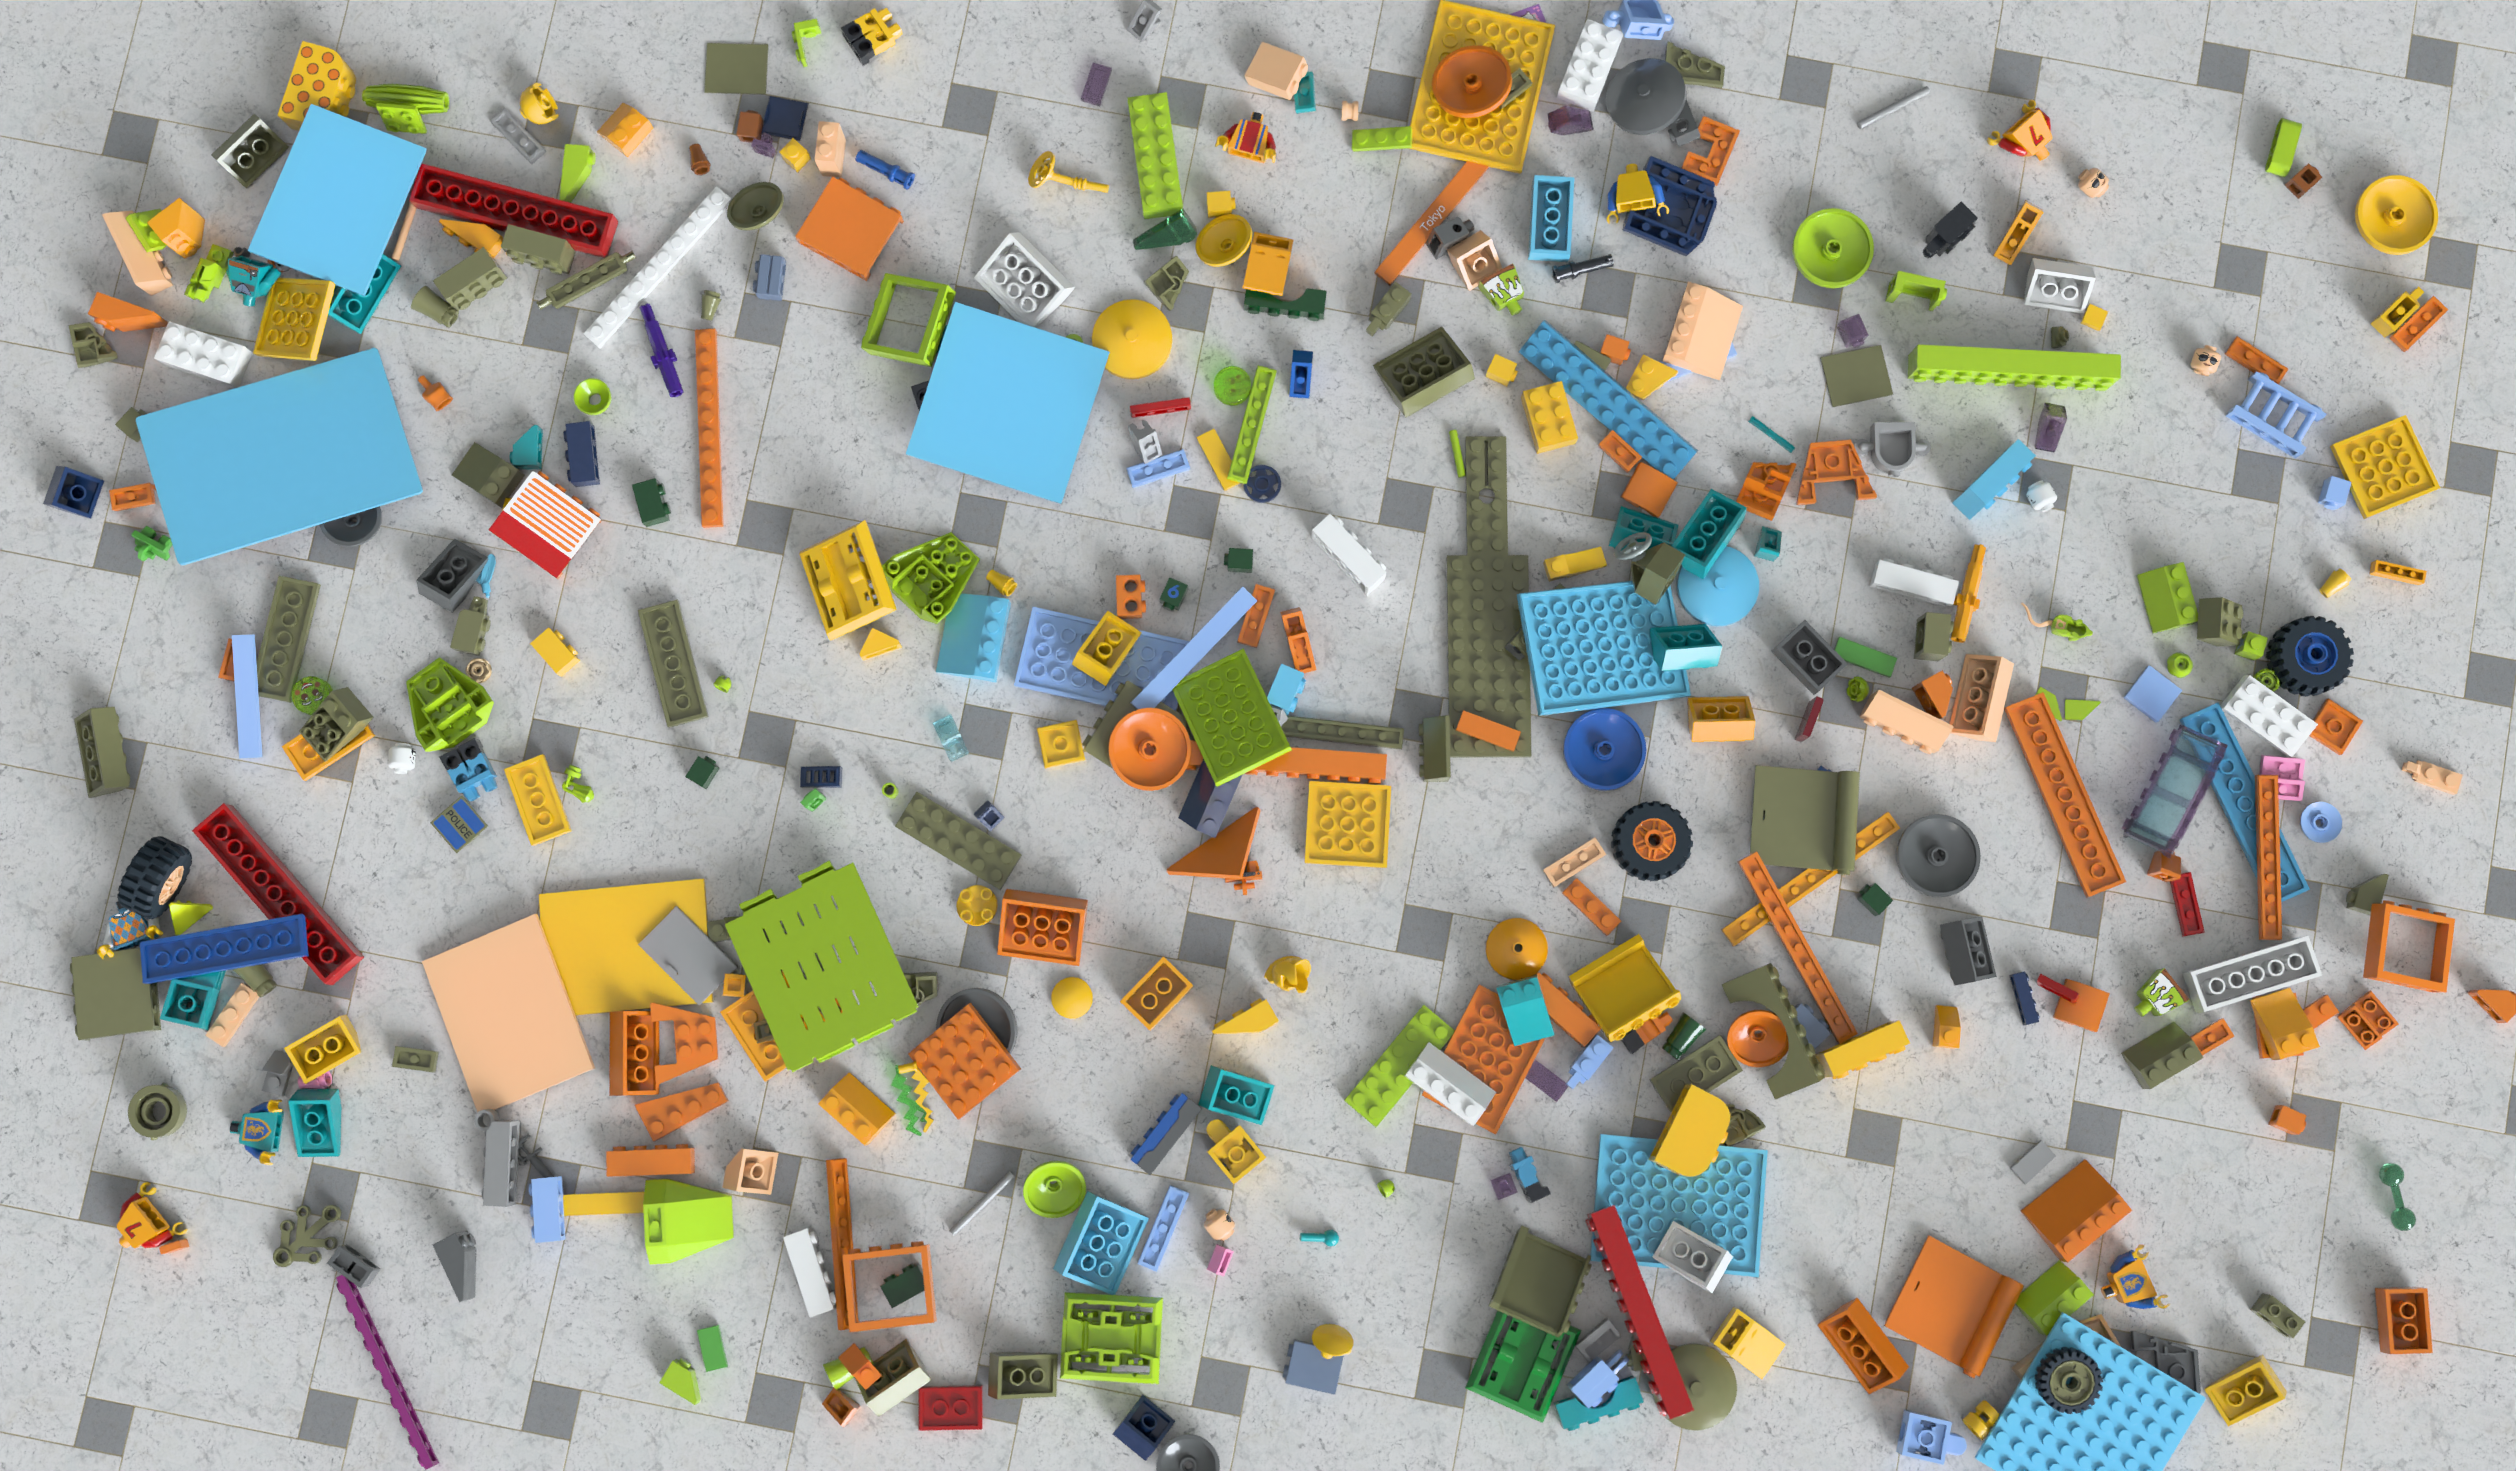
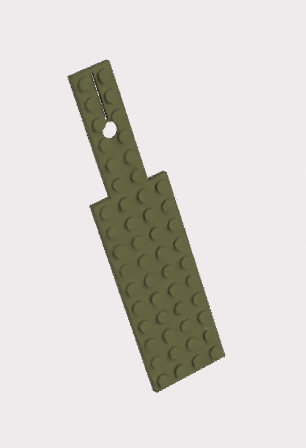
M1466 436L1467 555H1447L1450 758L1531 757V692L1528 655L1519 661L1504 648L1522 626L1517 595L1529 592L1528 555H1508L1506 436ZM1487 456H1488V486H1487ZM1481 490H1492L1495 495L1494 500L1488 504L1483 503L1479 499ZM1463 710L1520 731L1521 734L1514 752L1456 731Z

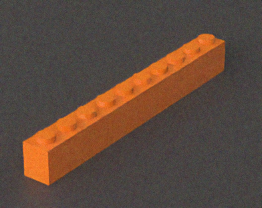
M1190 740L1191 757L1186 770L1196 771V768H1200L1203 756L1196 741ZM1291 747V751L1245 773L1247 775H1258V772H1266V776L1278 777V773L1287 774L1286 777L1299 778V775H1307V779L1318 780L1319 776L1327 777L1329 781H1340V778H1348V782L1359 783L1360 779L1368 780V783L1381 784V781H1385L1387 754Z

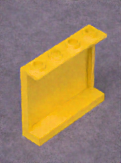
M1637 934L1569 976L1571 986L1610 1043L1614 1040L1622 1039L1630 1030L1640 1028L1648 1019L1658 1017L1666 1008L1675 1007L1681 1000L1679 989L1676 990L1644 945V940L1640 934Z

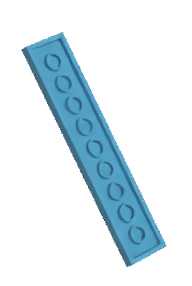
M1546 320L1539 325L1519 350L1520 354L1554 383L1562 381L1564 390L1568 395L1610 431L1616 432L1651 466L1673 480L1698 452L1694 446Z
M2218 702L2179 720L2257 879L2255 776ZM2279 827L2281 902L2310 890Z

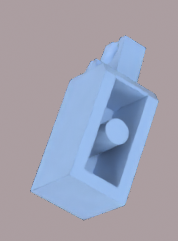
M1595 1035L1569 1067L1568 1073L1572 1076L1566 1082V1085L1574 1089L1579 1081L1582 1084L1588 1081L1614 1047L1599 1035Z

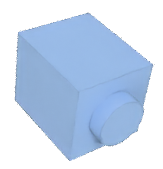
M2334 476L2324 480L2318 503L2331 510L2344 506L2351 482Z

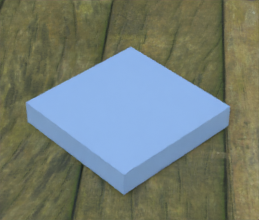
M2149 665L2123 698L2157 723L2182 690Z

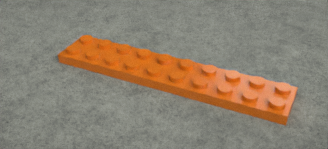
M2044 692L2005 707L2006 715L2086 898L2125 883V877Z

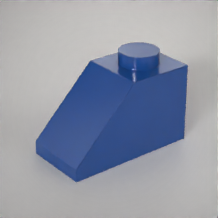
M1293 350L1289 397L1309 399L1313 351Z

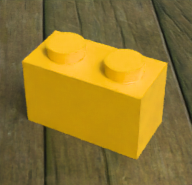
M548 627L530 644L554 672L562 677L580 661L576 656L578 652L571 644L567 646L563 642L565 637L557 629L553 631Z

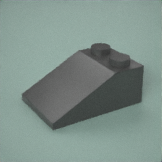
M454 538L416 580L419 594L453 613L467 597L486 565L488 557Z
M468 1231L454 1233L433 1244L459 1302L475 1298L476 1248L474 1245H476V1241Z

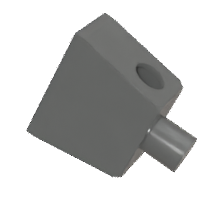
M1456 217L1433 228L1426 241V245L1437 260L1448 253L1447 249L1465 240L1469 232L1474 230V225L1469 219L1462 222L1459 217Z

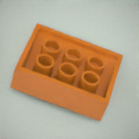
M1006 889L1002 900L997 955L1079 966L1088 900Z
M2086 1159L2021 1210L2022 1214L2061 1262L2067 1263L2132 1211L2120 1194Z

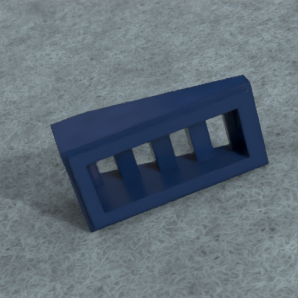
M801 767L800 787L842 788V767ZM807 771H811L810 783H806ZM815 772H818V782H817V783H814V782H815ZM823 772H826V782H822ZM831 772H834V782H830Z

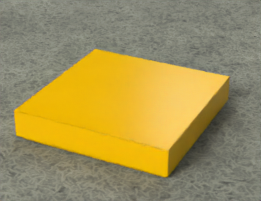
M1077 720L1037 728L1045 769L1085 760Z

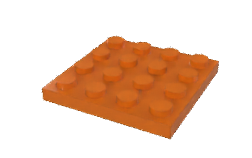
M972 1003L967 1004L908 1053L911 1059L916 1061L918 1068L958 1120L1021 1070V1067Z

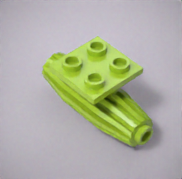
M381 84L367 86L362 91V100L367 106L377 108L387 131L426 134L427 129L421 114L446 113L449 109L450 102L447 92L424 86Z

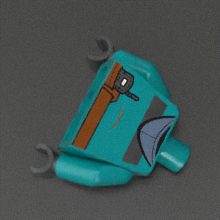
M236 247L233 251L236 257L228 259L226 274L230 281L231 290L243 295V305L255 306L256 298L268 294L273 284L281 275L280 271L286 272L290 270V267L275 262L276 268H273L272 264L249 258L251 252L247 248Z

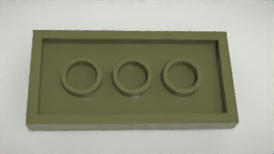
M1718 1035L1651 1078L1650 1082L1671 1113L1685 1084H1692L1709 1093L1743 1070L1722 1037Z

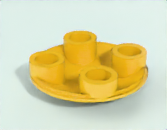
M973 885L960 892L956 908L959 917L965 923L972 926H981L994 918L998 903L995 894L989 888L982 885Z
M1077 977L1062 979L1055 985L1051 994V1002L1055 1011L1059 1015L1070 1019L1083 1016L1090 1009L1093 1000V994L1089 985Z
M1323 1324L1318 1326L1312 1333V1342L1321 1351V1355L1324 1358L1330 1359L1333 1356L1350 1354L1352 1351L1353 1337L1345 1328L1339 1325Z

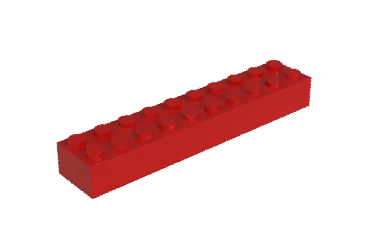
M422 163L409 199L417 209L470 223L485 224L492 229L506 232L509 224L567 240L575 251L606 258L609 254L618 225V220L611 213Z
M223 803L192 830L268 919L298 914L305 915L308 956L302 957V959L324 984L334 985L365 958L233 805Z
M1610 1205L1587 1214L1586 1225L1590 1232H1594L1596 1239L1593 1240L1597 1252H1601L1604 1258L1601 1260L1605 1272H1609L1611 1279L1608 1280L1613 1292H1617L1619 1300H1616L1620 1312L1626 1315L1625 1326L1628 1333H1633L1635 1338L1632 1344L1636 1353L1641 1354L1643 1361H1640V1365L1644 1374L1646 1373L1650 1377L1651 1381L1648 1382L1651 1393L1658 1398L1656 1406L1660 1415L1671 1420L1694 1411L1615 1205Z

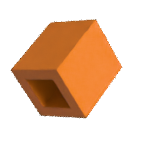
M1607 334L1600 353L1611 358L1612 363L1621 365L1623 360L1627 361L1631 349L1628 348L1630 342Z
M2275 1105L2268 1125L2291 1135H2299L2305 1129L2307 1115L2284 1105Z

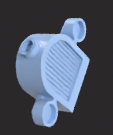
M1622 0L1618 11L1605 12L1602 22L1612 28L1620 24L1624 38L1661 40L1664 32L1671 30L1674 19L1670 14L1663 13L1657 0Z

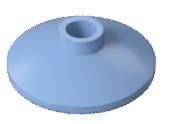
M2315 802L2303 810L2300 825L2303 833L2310 840L2317 843H2326L2334 840L2339 835L2342 829V818L2339 811L2333 805L2326 802ZM2317 819L2321 822L2320 827L2315 823Z

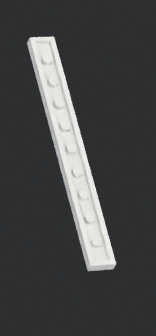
M716 186L584 332V336L598 348H601L725 211L732 198Z

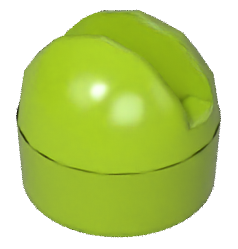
M725 675L719 676L713 686L722 692L728 693L732 684L731 679L728 677L725 680Z
M1389 1179L1377 1183L1380 1193L1385 1198L1390 1196L1395 1190L1393 1181Z

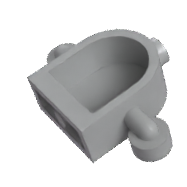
M1874 422L1870 427L1871 442L1859 439L1854 444L1859 457L1865 456L1871 451L1873 464L1878 470L1888 474V477H1899L1900 472L1912 463L1915 455L1923 457L1931 450V444L1928 440L1920 439L1916 442L1915 422Z

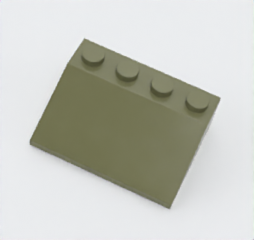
M1443 327L1436 329L1373 365L1396 406L1405 418L1475 379L1470 361Z

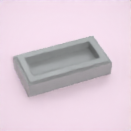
M2040 1140L2010 1169L2024 1184H2027L2056 1155Z

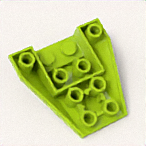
M950 532L893 555L882 567L891 592L920 619L937 624L952 611L980 558Z
M668 1178L645 1181L643 1201L645 1248L650 1264L673 1263L734 1238L732 1195Z

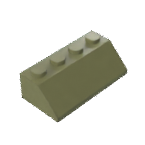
M115 707L90 708L76 717L74 722L88 798H94L119 792L129 787L130 775L126 770L127 758L122 749L123 737L119 732V716L115 711Z

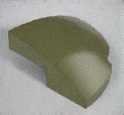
M1726 1104L1730 1112V1123L1726 1130L1728 1136L1724 1142L1725 1146L1733 1147L1766 1128L1761 1119L1750 1110L1742 1111L1736 1109L1733 1104Z

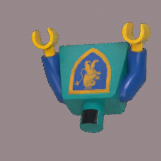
M281 1099L263 1102L251 1108L249 1113L243 1114L242 1122L232 1121L230 1124V1133L240 1134L239 1143L243 1144L245 1150L258 1159L261 1164L272 1165L270 1157L276 1155L272 1152H278L284 1117V1112L278 1108V1103L282 1102Z

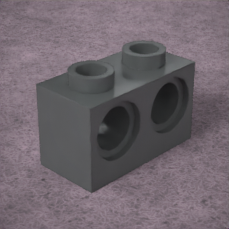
M1686 100L1681 114L1670 125L1671 129L1668 130L1671 140H1676L1678 147L1701 137ZM1687 128L1686 131L1679 132L1681 129Z
M348 1244L339 1246L327 1262L329 1266L359 1288L369 1286L381 1270V1268Z

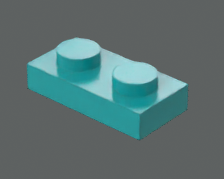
M1313 71L1307 72L1301 78L1299 88L1296 94H1294L1296 114L1316 111Z

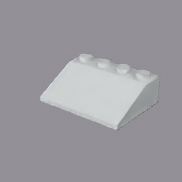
M1020 232L1009 233L974 277L1017 322L1035 328L1061 305L1075 288Z

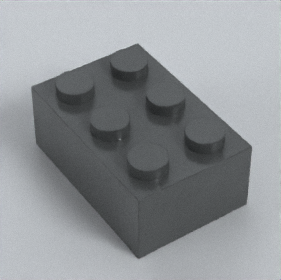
M1806 620L1799 624L1772 650V653L1813 695L1818 693L1848 665Z

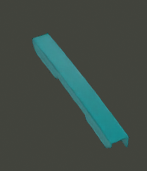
M1752 416L1748 421L1788 452L1792 453L1795 449L1793 445Z

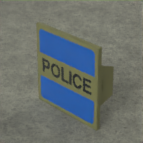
M460 796L430 822L456 853L472 842L488 827L463 796Z

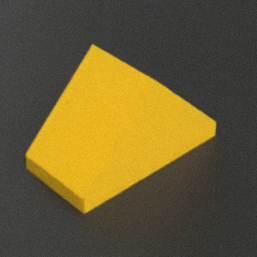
M872 628L859 654L864 661L899 649L902 646L899 640Z

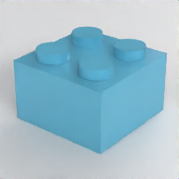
M1281 664L1267 696L1270 704L1282 708L1287 716L1289 712L1294 713L1298 703L1297 693L1302 694L1305 687L1304 673Z

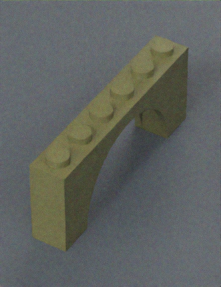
M1772 963L1722 984L1730 1004L1738 1001H1752L1762 1004L1779 1017L1786 1029L1789 1041L1787 1059L1780 1071L1766 1080L1775 1099L1815 1084L1825 1078L1824 1068L1815 1057V1049L1808 1042L1806 1030L1799 1023L1796 1017L1797 1011L1790 1004L1787 989L1781 985L1779 972L1776 967L1772 966Z

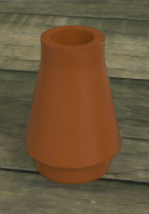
M691 145L689 147L691 170L696 175L708 173L711 164L704 154L701 145Z

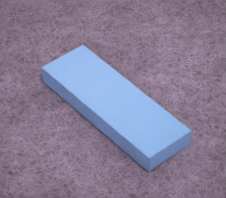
M1184 449L1158 457L1147 464L1143 462L1128 467L1126 470L1132 487L1135 488L1190 470V466Z

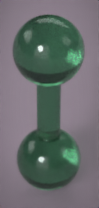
M2387 1163L2380 1168L2379 1178L2382 1183L2390 1186L2396 1209L2391 1214V1223L2400 1231H2408L2415 1226L2416 1216L2412 1210L2404 1206L2399 1185L2404 1180V1171L2395 1163Z

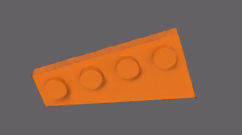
M715 1083L635 1104V1107L650 1137L655 1142L725 1104L729 1100L720 1083Z

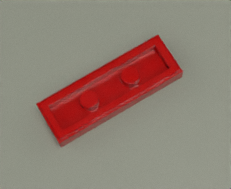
M1190 397L1130 406L1132 418L1191 409Z
M2191 872L2182 873L2180 879L2170 881L2182 937L2205 933Z

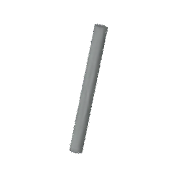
M1925 86L1857 122L1858 127L1862 129L1930 93L1929 87Z
M1009 1171L949 1231L956 1236L1015 1178L1014 1174Z

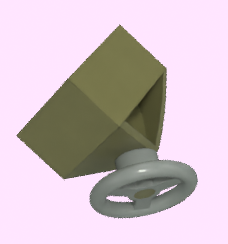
M1645 532L1635 533L1623 539L1615 547L1614 556L1620 560L1631 559V572L1635 593L1656 605L1674 581L1685 554L1666 543H1661L1647 549L1652 542L1651 535ZM1641 538L1646 539L1645 542H1637L1636 540Z

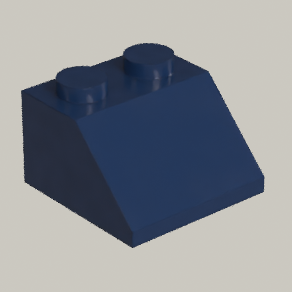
M56 466L43 504L91 519L104 480L65 466Z
M1142 1395L1113 1432V1435L1146 1461L1176 1421Z

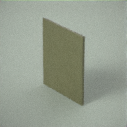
M707 43L704 92L766 94L768 44Z
M1881 345L1821 357L1832 407L1893 395Z

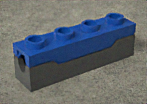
M1183 1093L1180 1096L1178 1094L1174 1096L1169 1103L1172 1106L1167 1113L1163 1111L1156 1121L1159 1124L1155 1129L1150 1127L1143 1136L1146 1139L1141 1146L1137 1144L1130 1153L1133 1156L1131 1161L1149 1175L1154 1172L1202 1110L1200 1106Z

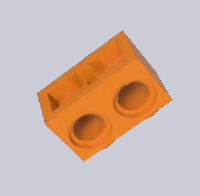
M1116 575L1117 617L1120 619L1142 618V613H1146V600H1142V593H1145V580H1141V575ZM1132 582L1137 587L1134 591H1127L1125 589L1126 585ZM1133 602L1137 604L1136 610L1128 611L1126 609L1128 603Z

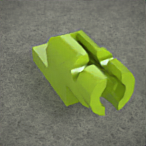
M212 244L207 258H200L184 295L205 303L213 287L219 289L228 268V259L232 258L234 252Z

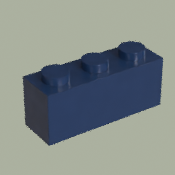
M590 421L565 424L566 430L563 431V437L568 446V450H565V457L570 467V470H567L568 481L575 487L599 485L595 426Z

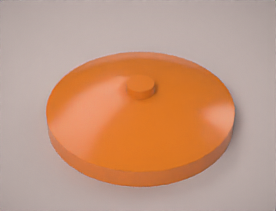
M1480 45L1462 47L1448 54L1438 64L1432 78V89L1438 105L1447 113L1461 118L1480 117L1494 111L1505 101L1512 86L1511 69L1506 58L1495 49Z
M1142 708L1125 715L1115 725L1108 742V756L1114 772L1127 785L1145 791L1160 790L1175 783L1185 772L1191 757V742L1186 728L1174 715L1158 708Z

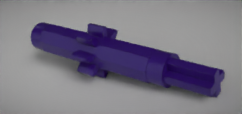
M646 303L639 308L654 352V356H650L655 369H660L669 396L678 397L684 391L673 363L677 361L676 354L673 349H668L652 307L649 303Z

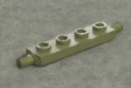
M633 251L623 256L615 252L546 289L547 297L536 303L540 310L550 304L558 309L627 272L626 263L635 259L636 256Z

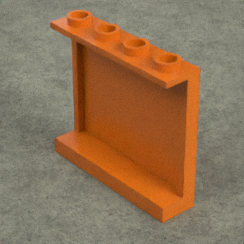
M832 176L795 237L799 244L867 281L871 275L869 270L899 222L902 224L904 221L900 215L901 212L896 208H888L884 206L880 199L876 197L872 199L866 196L867 193L858 187L854 189L849 186L850 184L842 178L836 179Z

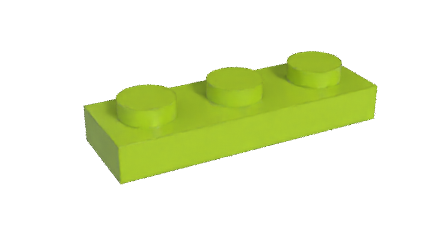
M1411 126L1352 130L1353 152L1412 148Z

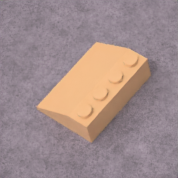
M1688 281L1662 361L1720 380L1743 306L1708 287Z

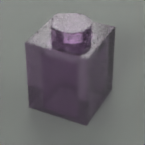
M1859 314L1840 321L1836 326L1846 348L1850 346L1856 348L1863 345L1865 339L1869 336Z

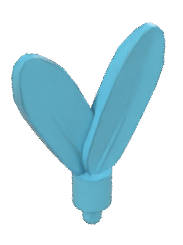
M493 554L488 556V561L476 580L481 584L482 591L487 598L490 597L491 588L489 582L496 565V559Z

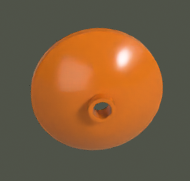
M1767 1010L1745 1012L1738 1016L1729 1027L1727 1034L1729 1050L1739 1062L1747 1066L1766 1067L1780 1061L1788 1052L1789 1041L1786 1029L1779 1017L1773 1012ZM1756 1030H1760L1761 1033H1758V1034H1757V1033H1755V1031H1756Z

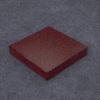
M1816 696L1808 702L1794 740L1803 742L1811 736L1824 701L1823 698Z

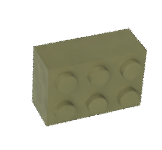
M509 224L501 248L512 259V262L520 265L528 263L531 264V267L539 270L547 268L550 269V272L557 275H562V273L569 274L576 254L575 250L565 239Z
M483 247L434 279L433 282L445 300L454 309L459 311L468 308L474 300L483 298L492 288L501 286L504 280L507 279V276L496 260Z

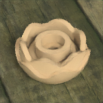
M474 658L468 663L465 672L468 677L477 683H483L490 678L492 668L487 660Z

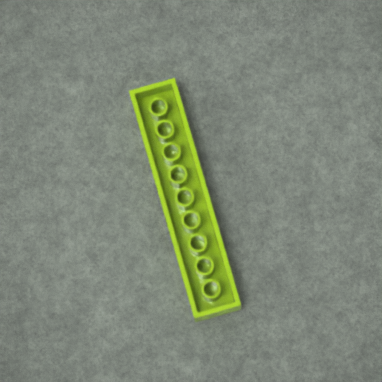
M1918 344L1908 355V379H1914L1915 382L1934 380L1935 383L1954 381L1955 384L1974 382L1975 385L1994 383L1995 386L2014 384L2015 387L2035 385L2034 387L2036 388L2055 386L2056 389L2075 387L2076 390L2095 388L2096 391H2106L2121 378V354Z

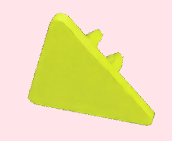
M180 900L171 902L169 909L175 935H181L212 910V904L192 903L189 900L186 903H181Z

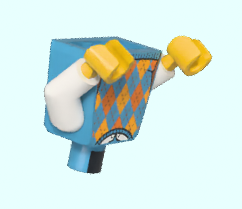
M117 901L116 905L119 913L109 917L103 945L97 949L98 955L102 959H104L106 953L109 957H113V948L118 951L127 950L139 945L140 942L155 940L154 938L162 936L163 932L160 930L159 918L146 919L123 908L119 901Z

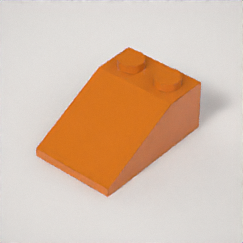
M99 292L96 293L88 312L94 318L95 323L102 325L104 329L112 332L115 329L126 332L167 327L168 321L154 311Z

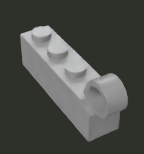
M480 1110L475 1115L474 1123L479 1130L484 1131L486 1136V1146L483 1151L485 1167L482 1173L484 1178V1188L482 1190L483 1206L508 1207L516 1205L520 1120H499V1115L495 1110ZM485 1114L490 1116L491 1122L489 1126H486L483 1122Z

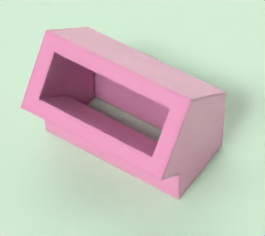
M1216 1244L1207 1270L1224 1276L1234 1251Z

